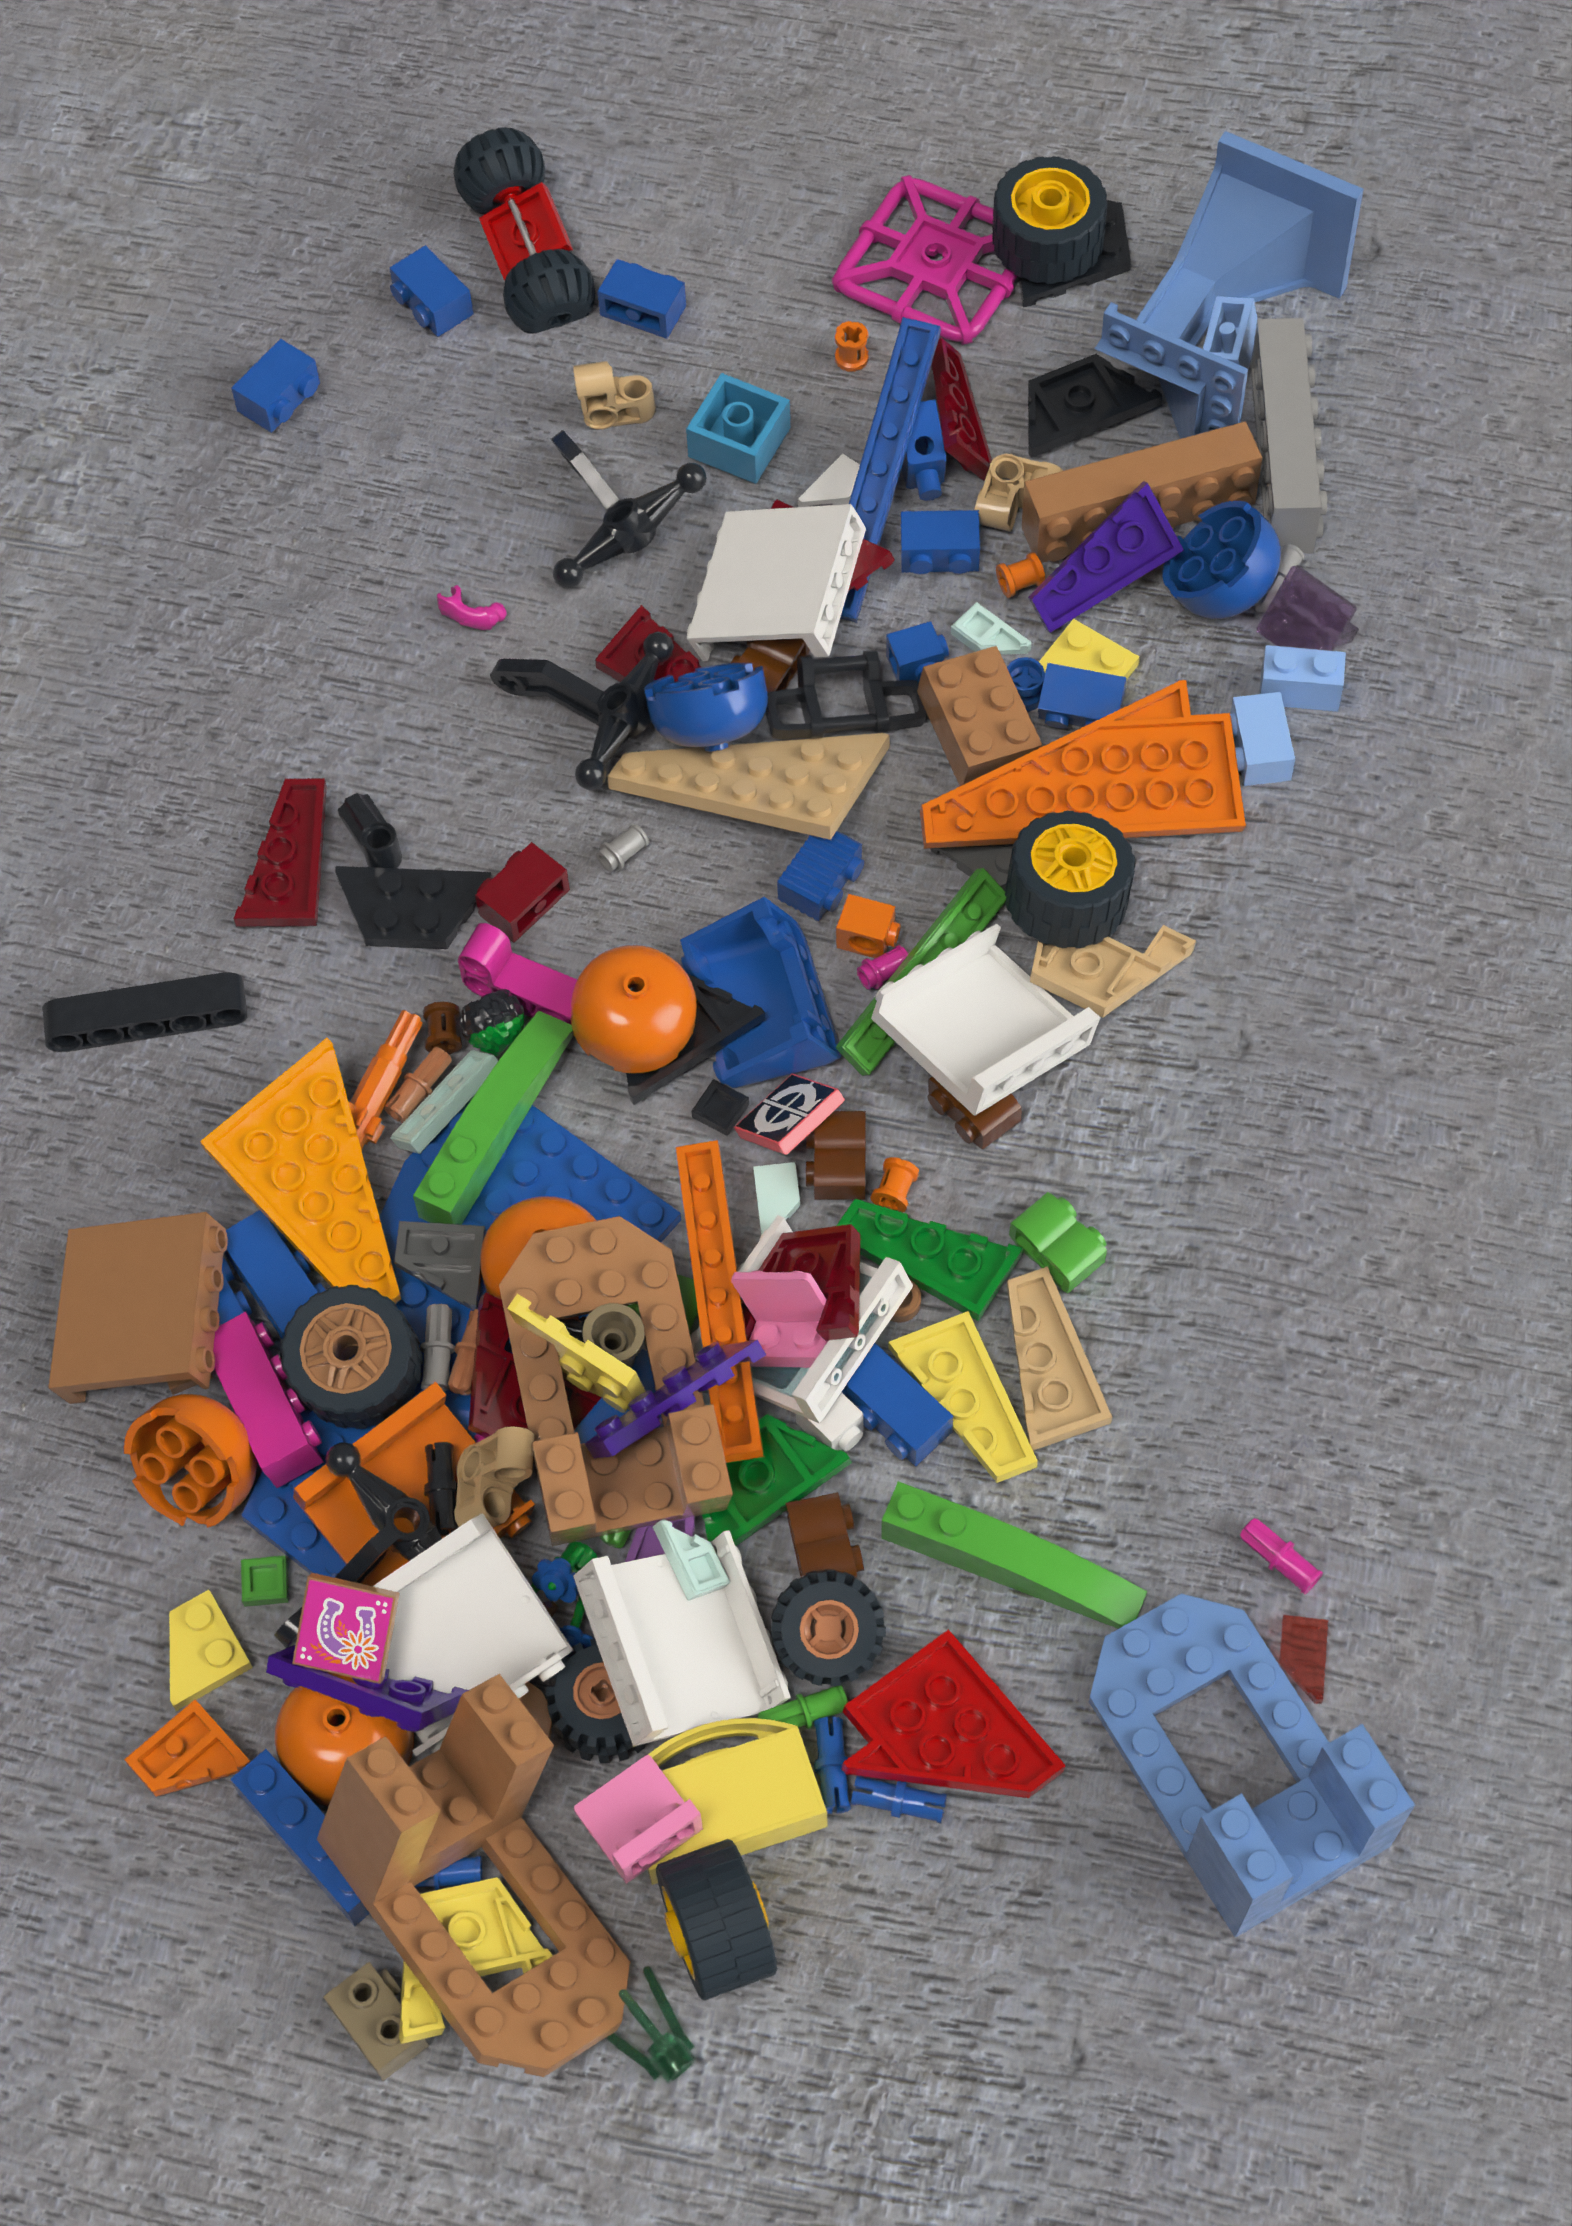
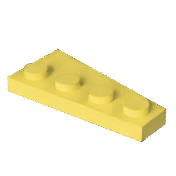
M968 1311L888 1342V1349L909 1375L954 1416V1431L996 1483L1037 1468V1458Z

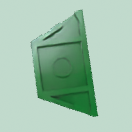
M766 1414L758 1420L764 1457L726 1463L733 1495L726 1510L702 1515L705 1521L707 1541L712 1542L723 1531L729 1530L735 1546L739 1545L785 1512L786 1503L803 1499L852 1463L847 1453L841 1450L837 1451L817 1441L815 1437L801 1430H794L788 1427L785 1422Z

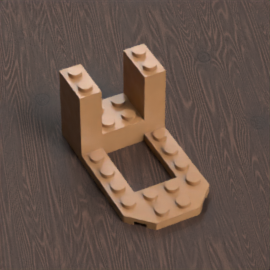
M620 1216L534 1233L499 1284L527 1427L535 1435L534 1442H532L533 1456L551 1545L557 1546L652 1526L663 1519L670 1522L726 1510L733 1493L714 1404L705 1406L702 1392H698V1390L693 1392L697 1401L684 1410L668 1413L667 1417L661 1413L663 1427L653 1429L612 1457L594 1459L584 1443L580 1444L578 1432L574 1433L562 1370L558 1363L559 1355L555 1346L515 1323L507 1309L516 1294L531 1302L529 1309L546 1319L551 1315L557 1320L590 1314L595 1308L604 1304L618 1303L626 1306L637 1304L640 1318L644 1325V1338L655 1390L657 1391L665 1385L662 1379L668 1373L681 1366H685L687 1369L695 1363L672 1250Z
M497 1674L461 1695L440 1749L413 1765L407 1766L386 1736L347 1757L317 1841L476 2061L498 2067L499 2063L524 2068V2073L545 2077L618 2030L623 2018L630 1961L522 1818L554 1744L502 1676ZM481 1847L559 1951L554 1956L493 1993L414 1887Z

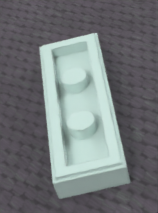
M471 1050L433 1090L432 1094L391 1135L390 1139L398 1148L420 1154L476 1094L497 1064V1058L492 1054Z

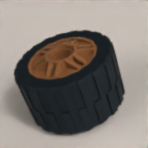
M358 1285L334 1286L324 1292L314 1294L309 1297L305 1304L297 1308L291 1321H288L284 1330V1339L281 1340V1364L292 1390L318 1418L326 1423H333L336 1427L365 1429L367 1426L380 1424L412 1399L416 1386L420 1383L422 1376L421 1364H423V1354L420 1351V1342L402 1311L397 1308L391 1299L387 1296H382L377 1290L369 1287L366 1289Z

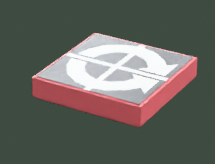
M791 1074L746 1115L734 1129L741 1139L787 1155L834 1112L845 1099L837 1088Z

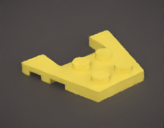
M516 1294L507 1308L515 1323L555 1346L559 1355L558 1363L561 1366L563 1379L571 1382L583 1391H590L603 1397L607 1404L620 1412L625 1413L627 1409L631 1410L628 1405L629 1402L646 1392L636 1371L591 1341L587 1340L586 1343H583L569 1334L565 1324L550 1315L546 1319L529 1309L531 1302Z
M498 1877L420 1894L480 1977L522 1968L523 1973H526L553 1956L548 1948L543 1949L531 1932L530 1922ZM403 1960L400 2043L404 2044L442 2035L445 2026L439 2008Z

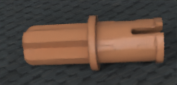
M439 1047L433 1048L413 1074L408 1072L404 1075V1083L385 1104L384 1110L393 1119L403 1123L420 1102L432 1094V1085L452 1061L450 1055Z
M478 1309L470 1311L461 1342L455 1345L454 1350L457 1357L448 1381L451 1392L464 1396L469 1395L472 1390Z

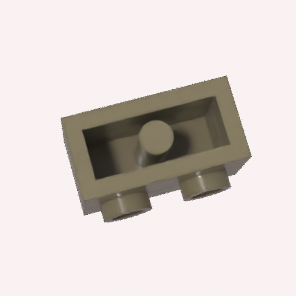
M368 1962L323 1997L382 2081H384L429 2045L426 2039L404 2044L400 2043L401 2004L395 1996L401 1992V1989L386 1968L377 1973L372 1964Z

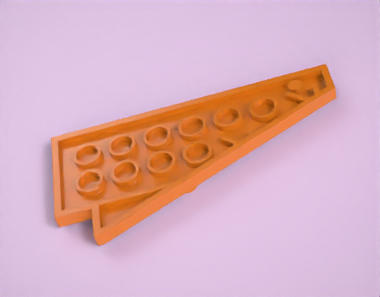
M1180 680L922 804L920 818L924 849L1014 844L1019 832L1024 827H1027L1032 820L1041 818L1048 813L1063 811L1085 812L1097 818H1103L1110 825L1118 828L1123 833L1124 838L1242 832L1246 824L1230 713L1191 715L1186 680Z

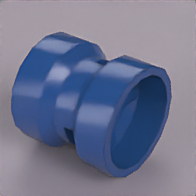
M1028 657L1017 658L1007 666V669L1027 712L1038 708L1045 671L1041 663L1035 659Z

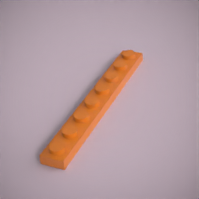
M718 1140L676 1147L702 1346L704 1348L714 1342H718L720 1346L746 1342L747 1337L741 1296L731 1282L733 1273L737 1272ZM750 1361L737 1363L731 1367L735 1375L720 1386L715 1385L708 1389L710 1405L714 1404L726 1463L764 1457Z

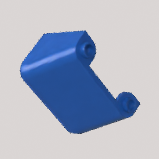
M762 897L680 939L684 952L681 961L686 973L703 980L711 988H720L731 993L734 1000L752 1008L755 1004L765 1012L766 1020L716 1052V1061L713 1062V1069L722 1084H727L732 1088H739L826 1066L841 1058V1053L835 1048L839 1043L805 935L798 923L774 903Z

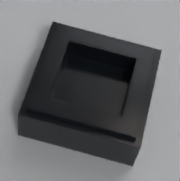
M713 1079L692 1109V1118L728 1136L748 1107L749 1097Z

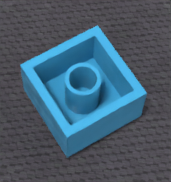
M721 373L686 428L688 457L757 484L791 428L790 400Z

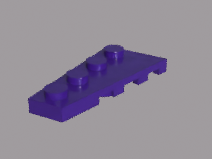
M1143 481L1028 597L1048 632L1051 633L1184 551L1149 484Z
M758 1340L721 1346L718 1342H714L704 1347L695 1355L698 1360L687 1369L685 1366H681L668 1373L662 1379L665 1384L654 1393L649 1390L634 1398L628 1404L631 1408L630 1411L620 1418L618 1415H614L601 1422L594 1429L597 1435L584 1444L594 1459L614 1456L661 1425L662 1421L658 1415L663 1413L667 1417L668 1413L684 1410L697 1401L693 1392L696 1390L702 1392L715 1385L720 1386L735 1376L731 1367L741 1362L750 1361L755 1363L766 1355Z
M295 1645L269 1655L266 1673L283 1679L282 1682L287 1686L294 1688L303 1686L359 1708V1712L372 1717L382 1716L397 1722L399 1728L407 1731H421L425 1727L454 1714L461 1695L468 1691L467 1689L455 1686L450 1694L432 1690V1680L416 1676L412 1681L388 1678L389 1669H386L385 1678L381 1684L352 1678L356 1683L354 1684L327 1674L329 1672L292 1664Z

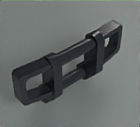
M877 650L863 651L862 655L819 659H813L811 655L798 656V688L769 692L765 712L770 734L775 739L822 738L825 733L871 729L875 733L920 727L924 724L927 712L917 693L918 681H880V660ZM862 671L863 690L869 714L822 718L815 689V675ZM884 695H908L912 699L915 713L889 717ZM800 702L805 724L780 723L775 706Z

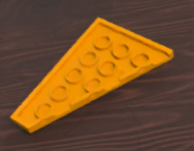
M326 1038L202 1139L200 1143L210 1157L331 1287H345L348 1285H358L366 1289L369 1287L377 1290L382 1296H387L396 1304L401 1300L399 1288L333 1043Z

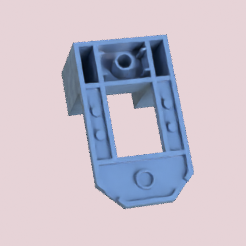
M1179 1594L1104 1637L1089 1703L1235 1938L1391 1847L1415 1807L1414 1802L1363 1724L1330 1743L1328 1742L1243 1609ZM1226 1675L1234 1683L1297 1782L1252 1809L1241 1793L1213 1810L1155 1718L1157 1714Z

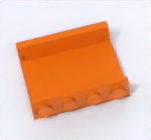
M436 1381L352 1444L357 1447L360 1453V1465L401 1492L406 1493L408 1497L419 1500L427 1508L429 1517V1497L424 1495V1484L428 1483L425 1446L432 1444L433 1449H435L434 1443L437 1442L453 1444L455 1481L458 1482L457 1464L459 1458L469 1445L476 1444L474 1439L445 1405L447 1395ZM326 1464L294 1488L293 1499L345 1564L379 1532L372 1525L351 1481L347 1477H337L332 1474ZM514 1489L511 1496L509 1518L504 1523L493 1528L499 1538H502L507 1533L513 1538L532 1522L529 1516L533 1512L535 1503L529 1500L525 1504ZM394 1519V1525L401 1532L412 1533L415 1531L412 1522L408 1519ZM391 1551L361 1584L374 1586L405 1565L409 1560L402 1557L399 1553Z

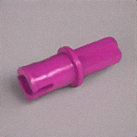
M1252 1519L1241 1531L1240 1538L1270 1563L1268 1568L1271 1571L1277 1569L1296 1585L1304 1595L1322 1577V1571L1317 1570L1293 1549L1295 1544L1292 1541L1286 1543L1259 1519Z

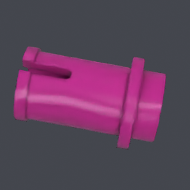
M898 945L873 960L864 959L861 966L857 968V975L862 985L868 990L871 988H881L883 982L893 975L908 956L907 951L903 946Z

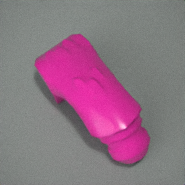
M458 585L450 588L452 597H444L441 593L437 594V602L441 614L455 620L462 626L478 630H492V627L497 622L505 620L507 616L505 607L498 602L492 603L489 607L478 606L470 608L462 602L461 588Z

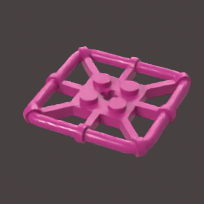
M911 175L901 177L900 182L890 189L871 219L863 222L859 228L860 235L838 265L836 273L832 277V284L836 292L891 315L892 320L901 324L902 318L905 317L939 325L941 327L940 337L966 345L972 343L973 338L982 332L1003 298L1010 296L1014 290L1013 283L1018 276L1010 269L1005 268L1000 275L976 265L983 254L994 251L995 246L992 244V235L979 237L963 230L969 219L971 220L974 217L993 225V208L981 204L980 199L970 195L966 198L928 181L912 178ZM919 194L958 210L951 223L948 224L927 215ZM903 197L907 199L915 219L906 235L884 226ZM878 241L896 249L889 260L856 267L872 243ZM937 253L942 254V260L939 261L931 260L928 255L934 257ZM891 276L909 283L898 302L858 285ZM966 279L991 289L970 323L967 320L957 294ZM922 290L946 299L956 326L911 308Z

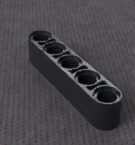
M231 972L57 998L46 1002L42 1006L45 1046L54 1052H70L234 1026L247 1019L243 978L241 975Z

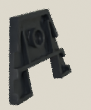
M1106 200L1107 212L1103 250L1101 255L1098 256L1095 265L1090 267L1086 273L1076 276L1072 280L1055 282L1053 284H1047L1046 282L1036 283L1019 277L1023 307L1035 305L1037 299L1050 294L1053 298L1066 294V289L1075 285L1085 283L1088 286L1130 271L1131 259L1122 203Z

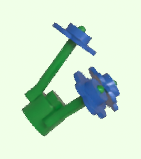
M576 1541L571 1542L560 1557H555L552 1562L542 1559L538 1563V1570L532 1576L533 1583L531 1587L535 1593L543 1590L545 1596L550 1601H557L560 1598L567 1603L574 1602L578 1597V1589L573 1575L590 1560L598 1558L597 1554L586 1544ZM580 1594L571 1624L558 1628L571 1647L581 1642L583 1648L591 1646L590 1639H593V1637L583 1634L580 1629L585 1612ZM573 1651L570 1652L567 1656L572 1657Z

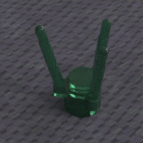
M646 1966L643 1968V1974L675 2038L669 2032L662 2035L638 2003L634 2001L625 1989H622L618 1993L619 1997L654 2041L647 2050L652 2058L646 2057L615 2033H612L605 2039L643 2067L654 2081L662 2076L669 2084L681 2076L696 2061L695 2056L690 2052L695 2046L684 2034L652 1969Z

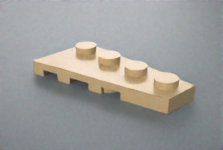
M1048 1266L1007 1280V1292L1027 1436L1032 1450L1034 1451L1111 1424L1112 1415Z

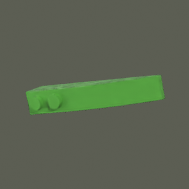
M538 1011L516 1037L466 1107L415 1191L413 1198L419 1218L430 1223L462 1225L574 1035L571 1024Z
M899 1481L882 1518L881 1539L1117 1629L1138 1618L1147 1595L1146 1590L1062 1547L996 1518Z

